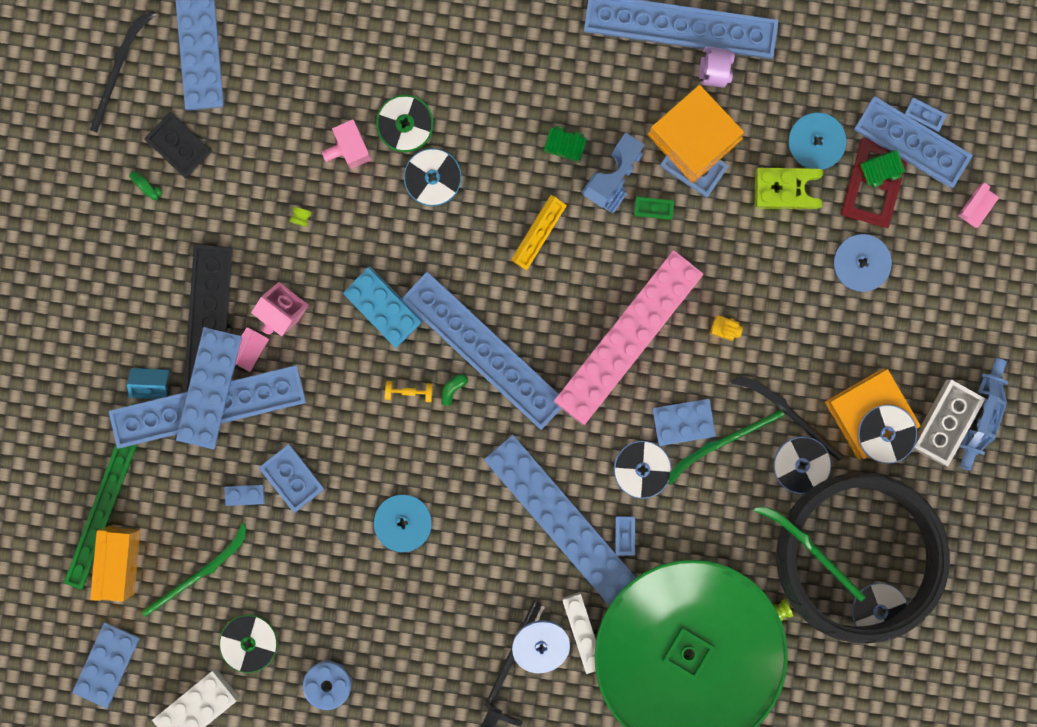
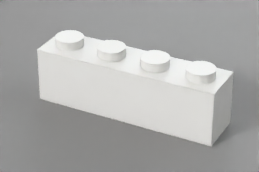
M578 592L563 597L562 601L586 674L595 671L594 654L596 639L581 593Z

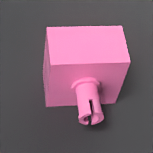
M354 120L332 128L337 139V145L321 151L326 162L342 155L351 169L372 160Z
M278 282L260 298L251 313L264 322V325L261 327L264 333L272 334L274 330L280 336H283L301 319L309 305Z

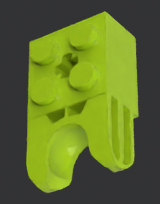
M757 168L755 170L754 209L822 208V200L808 196L804 187L807 181L820 179L823 176V170ZM774 185L779 187L777 193H775L774 189H771Z

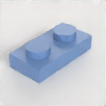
M915 98L911 99L904 113L936 133L940 131L947 117V114Z
M264 485L225 487L226 506L265 504Z
M616 516L615 555L635 556V517Z

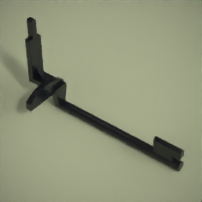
M534 600L521 628L531 622L539 621L546 607ZM512 648L484 705L488 712L481 727H495L498 720L516 726H521L523 723L520 719L503 714L502 710L494 705L514 661Z

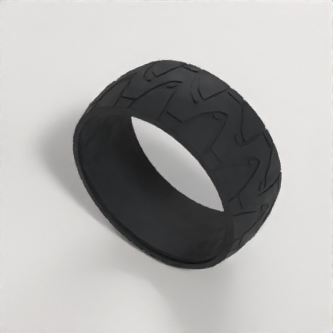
M868 472L841 474L812 487L793 505L786 518L798 529L802 530L811 513L823 501L836 493L851 488H865L888 495L908 510L922 533L926 549V566L920 588L911 602L902 611L881 623L868 626H848L836 623L821 613L806 595L797 572L796 550L798 539L783 526L779 532L776 548V565L780 583L786 597L797 613L808 624L827 636L851 643H877L895 639L922 623L926 619L925 617L931 614L943 595L950 568V550L946 532L940 518L928 501L913 488L901 481Z

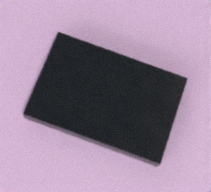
M171 112L144 138L185 179L212 153Z

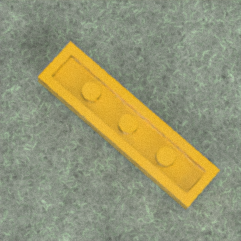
M550 195L511 261L521 268L528 270L567 205Z

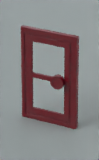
M861 138L841 216L889 228L902 177L890 181L883 180L884 184L879 186L881 191H887L881 215L854 208L860 183H866L865 178H862L863 173L859 163L867 160L869 151L881 155L889 152L875 142ZM901 159L902 164H903L904 169H905V166H906V163H907V162L904 161L903 159Z

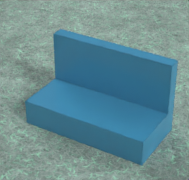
M131 368L127 381L129 398L160 399L168 397L167 381L169 370Z

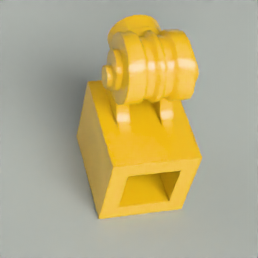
M716 315L710 334L733 341L734 338H740L743 326H740L739 322L734 321V319Z

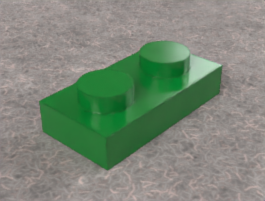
M636 197L634 216L672 220L674 201Z

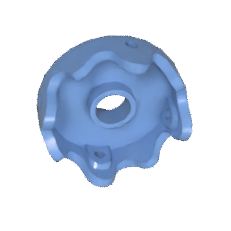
M323 660L313 665L303 680V692L307 701L321 710H332L341 706L349 697L352 688V678L345 667L331 660ZM323 681L331 682L332 689L330 691L322 689Z

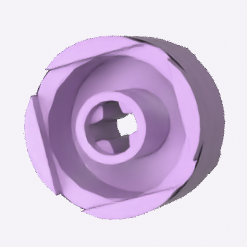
M706 46L703 52H707L706 56L701 57L699 79H703L700 85L724 88L727 83L732 81L733 72L730 71V68L734 62L735 53L730 52L729 49Z

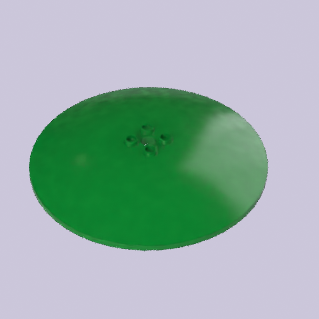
M679 560L656 566L642 573L618 593L602 618L595 643L594 660L601 694L608 708L623 727H758L768 716L781 693L787 671L788 652L781 619L769 598L755 583L732 568L704 560ZM687 649H692L694 652L693 657L690 659L684 658L683 655Z

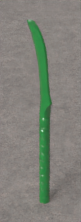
M782 410L762 418L718 441L707 442L702 448L675 465L669 476L670 485L674 484L688 466L701 457L784 417Z
M762 506L756 507L753 510L756 513L773 519L791 532L860 602L866 598L813 544L808 534L802 532L776 510Z
M241 524L233 541L220 555L143 609L142 614L147 617L202 577L215 573L216 569L242 545L246 537L245 524Z

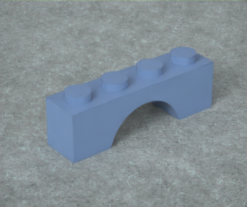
M625 132L611 154L616 161L617 171L612 174L597 173L585 191L584 196L602 208L606 202L610 204L616 196L614 193L615 189L620 190L626 181L623 179L625 174L629 176L633 171V162L638 163L644 153L641 150L645 144Z

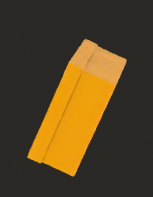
M699 85L651 127L647 136L693 184L742 141L744 131Z
M882 368L825 401L827 408L858 460L868 457L859 444L858 428L862 418L871 409L882 405L897 406L905 410L912 417L916 429L921 427L888 369ZM885 429L883 437H887L889 440L892 431Z
M107 526L97 530L90 600L125 601L135 594L140 529Z

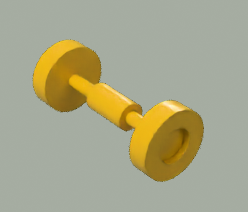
M386 381L385 400H391L392 393H402V395L409 396L425 394V402H432L433 383H427L426 391L404 387L402 389H392L393 382Z

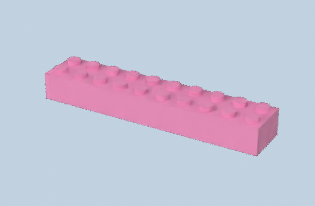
M673 250L553 402L582 426L585 425L704 274Z

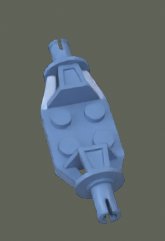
M995 358L991 374H982L981 376L983 381L978 393L989 398L984 402V413L977 423L978 431L968 429L962 444L959 446L965 451L959 466L962 469L971 471L976 455H985V452L982 450L996 438L1007 405L1003 384L1008 385V381L1002 378L1007 361Z

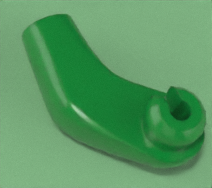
M132 171L129 174V178L150 199L158 200V197L162 195L159 187L152 189L147 179L137 171Z
M458 374L443 386L441 405L451 406L454 393L468 383L467 376Z

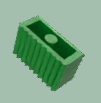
M555 126L554 129L550 128L543 152L580 163L587 138H583L584 134L579 132L567 133L565 132L566 129Z
M896 149L859 163L866 184L868 186L872 185V187L884 184L883 180L888 178L891 180L902 177L901 173L905 172L900 155Z

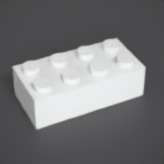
M946 380L917 432V440L913 449L943 466H949L985 398L953 380Z
M215 668L152 721L157 727H206L240 697L217 668Z

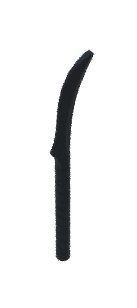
M146 13L138 17L129 28L119 50L115 53L114 67L90 131L98 132L127 52L138 32L155 17L156 13Z
M739 377L731 381L732 384L750 388L769 399L813 439L824 445L827 451L838 461L843 458L844 455L790 408L786 399L777 396L761 383L750 378Z

